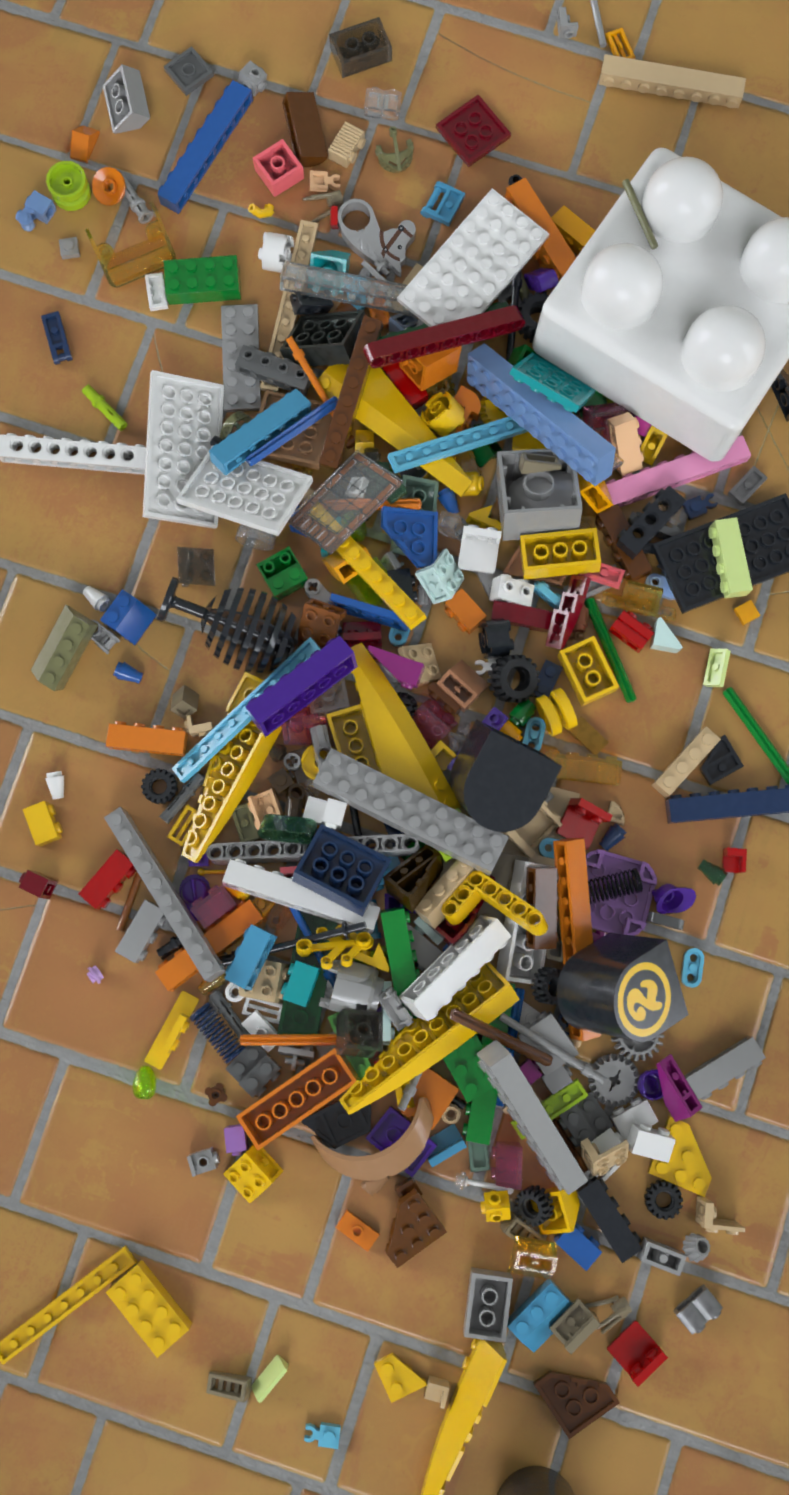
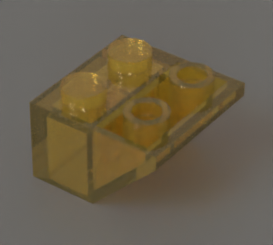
M516 1236L507 1272L548 1280L554 1275L558 1260L556 1243Z

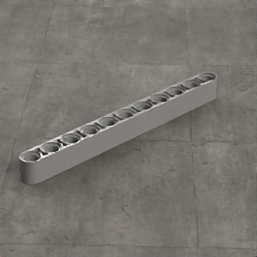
M407 834L349 837L365 846L371 843L376 844L373 850L386 857L412 856L420 850L419 841ZM312 839L215 843L207 848L206 853L215 865H228L230 859L234 861L235 859H241L246 864L299 862ZM393 842L396 844L393 849L386 848L388 843ZM408 842H415L413 848L405 847ZM274 848L279 849L276 855H270ZM292 848H298L295 854H290ZM240 850V854L237 857H232L234 851ZM253 850H260L258 855L251 856ZM221 851L219 857L213 858L215 852Z

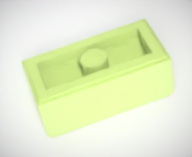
M279 1355L274 1357L251 1386L259 1403H262L288 1370V1363Z

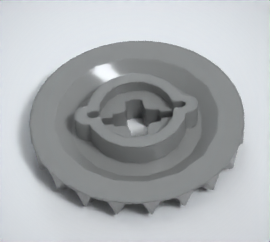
M607 1054L597 1059L592 1065L595 1071L607 1077L603 1085L590 1076L588 1077L590 1091L599 1102L610 1107H619L633 1100L638 1093L637 1081L639 1073L631 1060L619 1054ZM617 1075V1079L620 1082L611 1087L609 1078Z

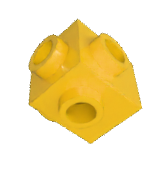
M508 1190L484 1192V1201H480L481 1214L486 1215V1222L511 1220Z

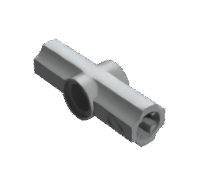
M318 725L309 729L315 752V760L319 770L325 760L320 757L319 752L326 751L329 753L331 749L326 725Z

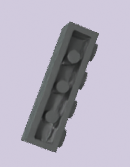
M243 345L235 363L238 373L290 392L297 389L305 397L311 385L301 365L295 364L288 358H279L271 352H262L252 345Z

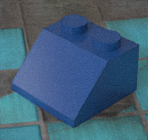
M122 589L100 620L105 626L133 645H136L157 614Z

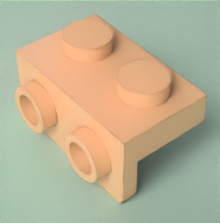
M269 789L258 795L247 797L248 808L255 818L254 825L260 833H268L287 825L286 822H283L284 814L275 789Z

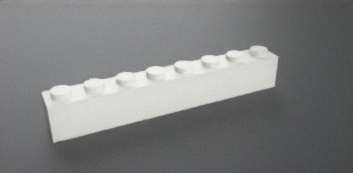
M230 859L222 880L223 886L339 924L346 921L348 925L365 921L367 929L361 931L373 933L380 907H377L376 903L370 902L362 917L293 882V877L291 879L284 877V874L278 871H265V868L259 865H254V867L247 865L241 859H235V861Z

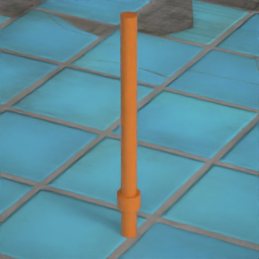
M290 336L286 339V342L293 352L294 359L300 363L322 402H326L329 400V397L305 359V353L302 348L299 349L293 337ZM335 409L330 412V415H331L332 418H333V414H334Z

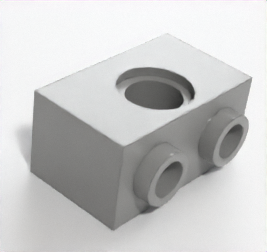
M643 1236L640 1245L643 1250L637 1254L640 1261L680 1276L687 1256L680 1250Z

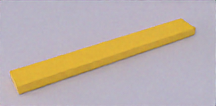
M126 1245L3 1338L0 1341L1 1364L4 1365L136 1264L137 1260Z

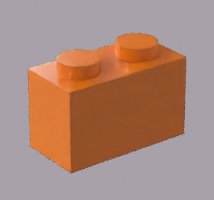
M462 588L454 594L452 599L445 602V613L458 622L457 626L462 632L466 631L470 634L478 627L479 622L486 621L487 615Z

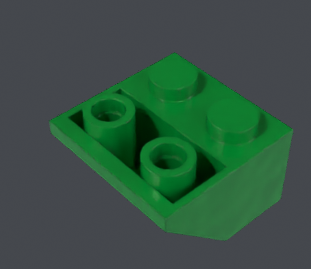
M289 546L256 564L270 592L274 597L278 598V601L303 588L308 580Z

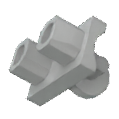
M364 260L361 263L363 268L358 276L366 283L374 276L376 280L370 287L375 292L383 291L385 288L389 290L392 285L381 276L382 274L385 276L390 274L387 270L389 263L387 261L380 263L376 260L374 262V265L377 267L375 270Z
M281 1045L278 1048L279 1054L293 1057H285V1063L292 1064L291 1070L293 1071L296 1070L297 1065L304 1066L305 1060H299L298 1058L314 1060L313 1045H302L301 1049L294 1048V1045Z

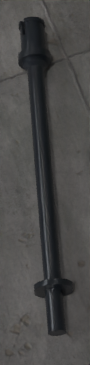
M344 921L341 928L274 944L269 954L294 948L300 939H309L312 943L342 935L346 939H350V933L365 930L367 925L365 921L348 925ZM232 951L231 954L218 956L224 967H228L233 962L235 951Z

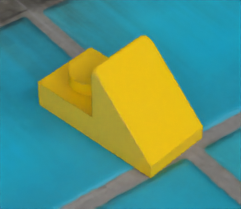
M356 430L355 456L361 454L368 460L374 461V432L371 430ZM360 464L357 468H366V467L363 466L362 464Z
M492 505L470 512L464 521V524L467 526L472 524L483 529L493 527L501 531V523L496 519L488 517Z
M380 942L373 957L370 956L371 952L368 950H361L354 957L356 960L383 971H390V965Z

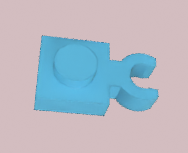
M321 1422L320 1428H317L312 1423L306 1424L305 1429L311 1430L313 1434L310 1436L305 1435V1442L318 1440L319 1447L338 1449L340 1424Z

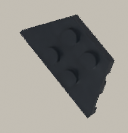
M340 1101L309 1115L301 1122L320 1138L324 1139L332 1148L336 1149L371 1131V1104L349 1115Z

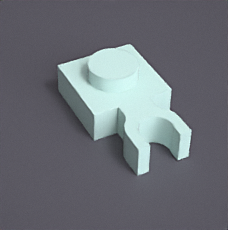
M420 917L413 922L416 925L414 929L422 936L426 934L435 944L439 945L443 939Z

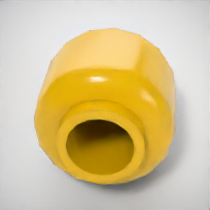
M477 471L465 472L473 483L463 496H478L484 490L483 476H480Z

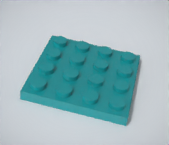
M533 352L513 366L509 373L515 381L529 385L530 389L536 393H543L549 401L562 404L563 408L569 412L574 411L576 413L596 392L595 389Z

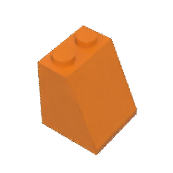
M459 346L400 362L399 367L421 391H424L457 372L462 347Z

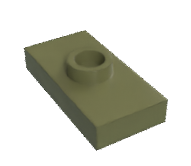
M248 802L237 806L232 816L240 841L252 842L260 840L259 831L254 825L255 818L248 808Z

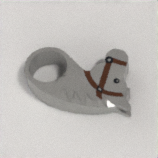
M350 199L343 203L338 211V226L347 246L359 257L373 265L376 260L380 263L387 261L389 263L387 269H391L398 277H401V267L406 263L407 258L406 250L415 240V224L410 220H404L397 229L392 228L382 232L372 207L366 201ZM351 211H362L369 217L370 221L365 229L358 230L357 232L347 228L342 222L343 218Z

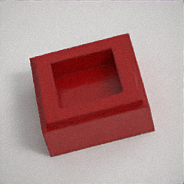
M338 206L330 207V224L332 229H338Z

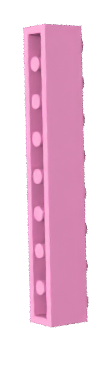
M742 435L737 437L726 456L720 461H710L692 451L689 455L685 456L682 454L675 457L673 461H662L656 467H645L634 475L633 473L626 474L620 480H609L606 482L613 506L618 504L621 508L654 496L661 489L665 490L668 486L676 488L745 463L751 457V453Z

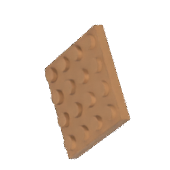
M266 390L259 413L264 412L271 404L278 402L285 394ZM308 399L311 402V411L323 404V402ZM330 413L265 458L319 470L321 466L319 460L332 421Z

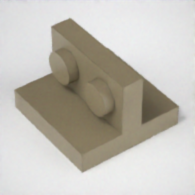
M577 1298L549 1329L564 1344L565 1349L572 1354L596 1330L600 1322L595 1313L590 1311Z

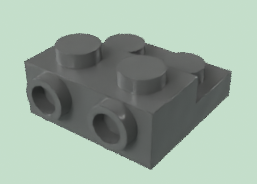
M260 1045L247 1046L227 1066L226 1070L253 1098L255 1095L259 1097L267 1089L264 1085L269 1080L274 1082L281 1074L279 1070L282 1067Z
M591 1091L587 1093L588 1097L559 1115L560 1119L558 1122L564 1131L566 1129L569 1130L572 1135L569 1138L575 1147L579 1146L581 1148V1141L588 1138L591 1142L614 1126Z

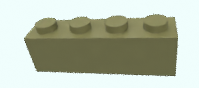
M65 605L31 669L36 679L53 691L63 690L98 624L70 606Z

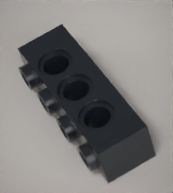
M668 486L665 490L661 489L655 495L656 500L653 503H647L642 509L644 513L640 517L636 515L629 523L631 527L628 530L623 529L617 536L619 540L616 546L632 560L686 502L672 487ZM658 505L664 506L666 511L659 510ZM645 519H651L654 522V524L650 525L646 523ZM633 532L640 533L641 538L634 537Z

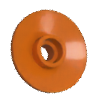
M112 167L99 169L92 181V190L95 198L100 203L108 206L115 205L122 200L126 189L122 174Z

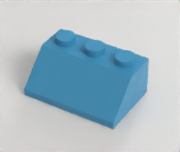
M548 1277L508 1317L507 1327L525 1346L535 1352L553 1334L549 1327L573 1302Z

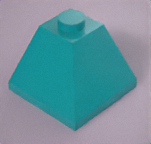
M336 250L311 252L307 289L319 292L329 291L330 294L343 296L345 280L349 272L351 253Z

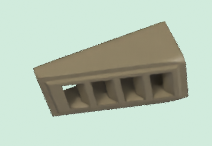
M523 452L519 461V469L521 474L560 470L561 463L557 456Z
M511 1211V1220H504L500 1228L507 1236L534 1255L546 1238L532 1226L526 1225V1221L522 1222L520 1220L521 1217ZM522 1226V1229H521V1230L519 1231V1233L516 1235L515 1233H516V1232L518 1231V1229ZM529 1231V1233H528V1235L525 1237V1239L522 1240V1238L524 1237V1235ZM534 1236H536L535 1240H534V1241L532 1242V1244L529 1246L528 1243L530 1242V1240H531Z
M210 1371L206 1393L245 1402L250 1397L252 1377ZM216 1379H219L218 1389L215 1388ZM224 1381H227L226 1390L223 1389ZM235 1383L234 1391H231L232 1384Z

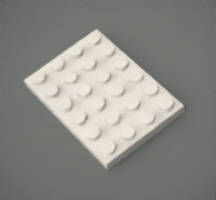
M208 452L176 499L178 504L279 536L311 486L313 478L310 475L262 460L253 466H250L245 461L225 476L211 462L210 453Z

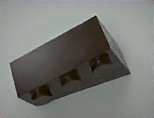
M426 844L383 876L387 893L413 913L443 871L441 854Z

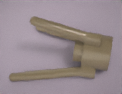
M337 190L330 193L303 197V201L326 198L328 207L338 206L339 211V206L343 204V197L341 191ZM330 210L326 211L325 213L321 214L320 216L316 217L310 222L317 223L321 219L330 215Z
M618 1295L609 1299L585 1304L587 1308L614 1303L611 1306L614 1314L603 1320L596 1328L600 1329L606 1325L601 1330L602 1334L632 1312L625 1297L619 1299Z

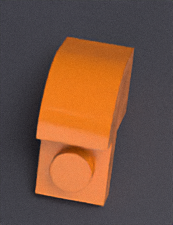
M462 385L454 397L464 408L463 417L465 421L461 426L456 427L458 432L463 431L465 428L468 429L473 419L478 421L481 408L478 396Z

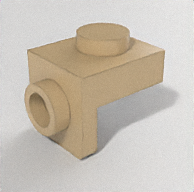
M186 715L187 721H184L185 729L192 737L199 736V738H204L214 728L212 722L194 725L192 716Z

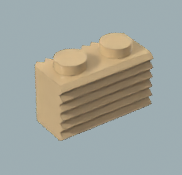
M345 121L343 127H341V130L328 148L329 159L345 168L350 163L353 164L357 157V151L365 146V131Z

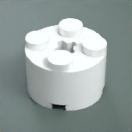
M264 232L263 247L258 252V259L262 260V269L285 274L288 272L292 258L291 247L294 248L292 236Z

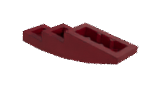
M571 575L568 591L562 593L559 609H554L545 646L563 650L579 618L591 578Z
M494 600L491 620L503 618L504 620H509L512 626L526 627L529 630L548 633L553 612Z

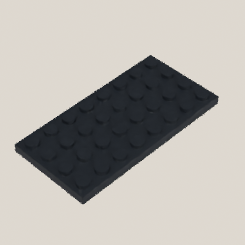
M786 493L717 519L737 517L752 587L789 573V499ZM714 521L664 539L651 546L682 614L724 598V593L720 590V575L716 571V557L712 553L713 542L708 534L709 527Z

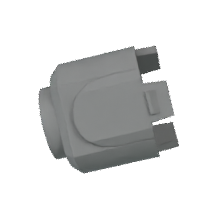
M334 959L333 967L328 969V971L337 974L331 999L321 997L319 1006L351 1016L365 1017L369 1011L376 1012L379 1004L376 997L381 994L384 984V978L378 977V969L374 966L354 961L350 967H344L341 965V960ZM327 980V985H326V986H327V987H330V988H333V987L331 986L329 980Z

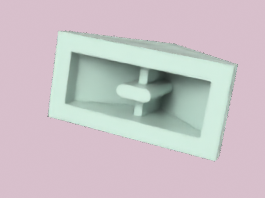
M659 617L654 623L653 632L655 633L652 635L650 649L678 653L683 648L662 617Z

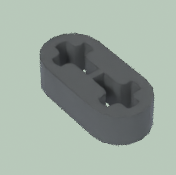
M650 911L646 920L650 923L677 930H683L685 922L682 919Z

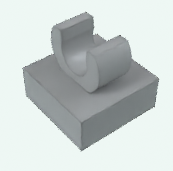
M392 551L387 552L378 562L386 574L388 570L400 569L404 565V562L399 563L397 560L399 555L394 554Z

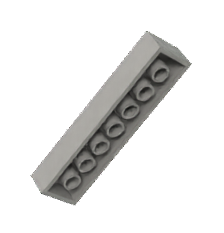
M497 1040L476 1053L480 1059L477 1062L478 1065L489 1076L487 1078L488 1081L498 1091L497 1095L502 1103L508 1107L507 1112L517 1122V1128L521 1134L527 1138L528 1146L537 1154L536 1158L541 1166L546 1169V1175L560 1191L563 1189L570 1195L588 1180L513 1056Z

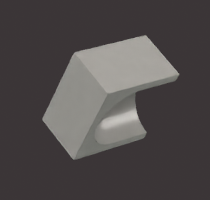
M548 448L497 452L496 489L503 541L520 540V535L579 529L583 508L577 471L573 470L562 459H559L561 463L560 470L521 474L519 469L521 453L557 455Z

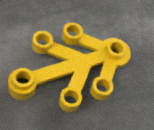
M319 927L316 930V934L328 930L325 927ZM368 932L350 933V940L342 939L344 938V935L327 939L330 942L312 944L309 939H300L296 943V950L301 957H308L311 952L332 950L327 956L321 958V967L327 970L333 967V960L346 948L352 947L348 953L341 956V965L350 967L353 964V958L361 950H368L373 946L374 939Z

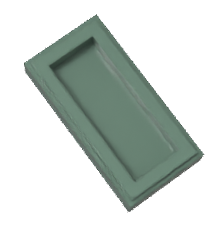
M467 1141L470 1171L491 1170L488 1145Z

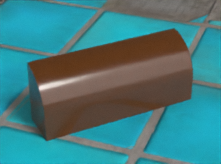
M286 92L282 104L293 154L303 167L317 166L328 158L314 92Z

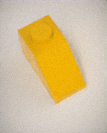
M653 425L640 447V451L644 456L643 462L651 466L668 436Z

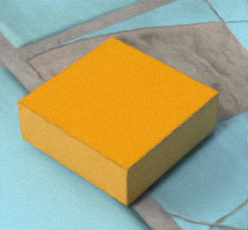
M752 600L734 609L743 626L761 616Z

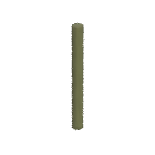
M626 179L622 182V185L652 250L656 249L658 243L629 179Z

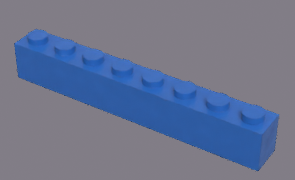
M232 80L230 85L226 86L223 96L220 100L216 101L213 111L207 115L205 123L197 130L194 140L187 145L186 152L178 159L174 170L168 174L167 181L164 185L160 186L157 195L161 205L177 214L181 212L253 102L251 89Z

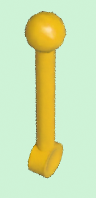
M203 868L197 870V874L200 876L204 874H225L226 870H204Z

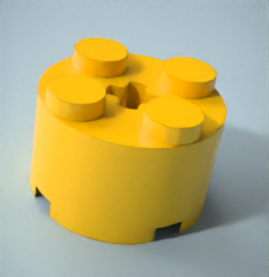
M439 392L432 396L425 404L427 407L425 412L423 410L421 412V419L441 437L449 435L450 432L456 427L461 426L465 421L463 417L464 408L449 392H446V394Z

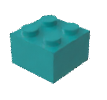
M300 960L291 963L288 970V975H291L289 982H285L281 990V994L284 995L283 1000L307 1007L321 968Z

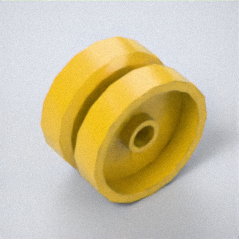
M557 688L551 691L550 698L546 695L535 698L537 712L540 718L544 720L546 730L550 736L554 737L562 733V726L569 730L578 725L572 704L563 689Z

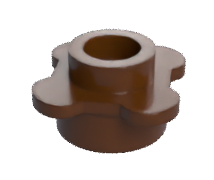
M217 1083L216 1086L205 1089L210 1106H215L217 1103L227 1100L228 1096L225 1094L222 1083Z

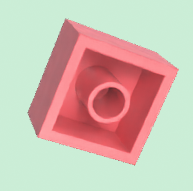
M283 139L253 157L256 173L274 197L304 179L303 166Z

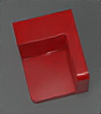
M724 848L722 871L745 873L747 849Z

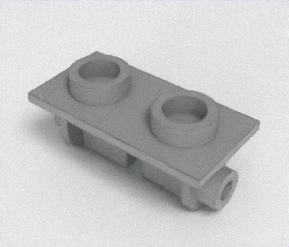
M391 986L376 997L397 1031L413 1023V1017L410 1016L402 1005L396 990L393 991Z

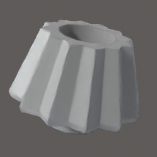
M691 1233L689 1236L686 1235L685 1240L682 1241L684 1245L682 1250L690 1262L695 1261L698 1263L700 1260H704L710 1252L711 1245L709 1241L699 1234Z

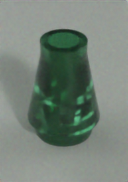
M705 859L697 868L713 885L717 884L720 886L728 875L724 868L712 864Z

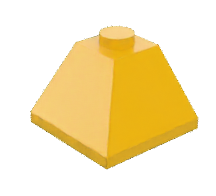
M556 1186L546 1189L544 1193L549 1192L550 1196L548 1198L553 1199L551 1205H554V1209L552 1210L553 1215L550 1216L551 1218L538 1226L540 1234L573 1232L580 1206L576 1190L568 1195L563 1189L560 1191ZM531 1199L533 1209L539 1213L537 1204Z

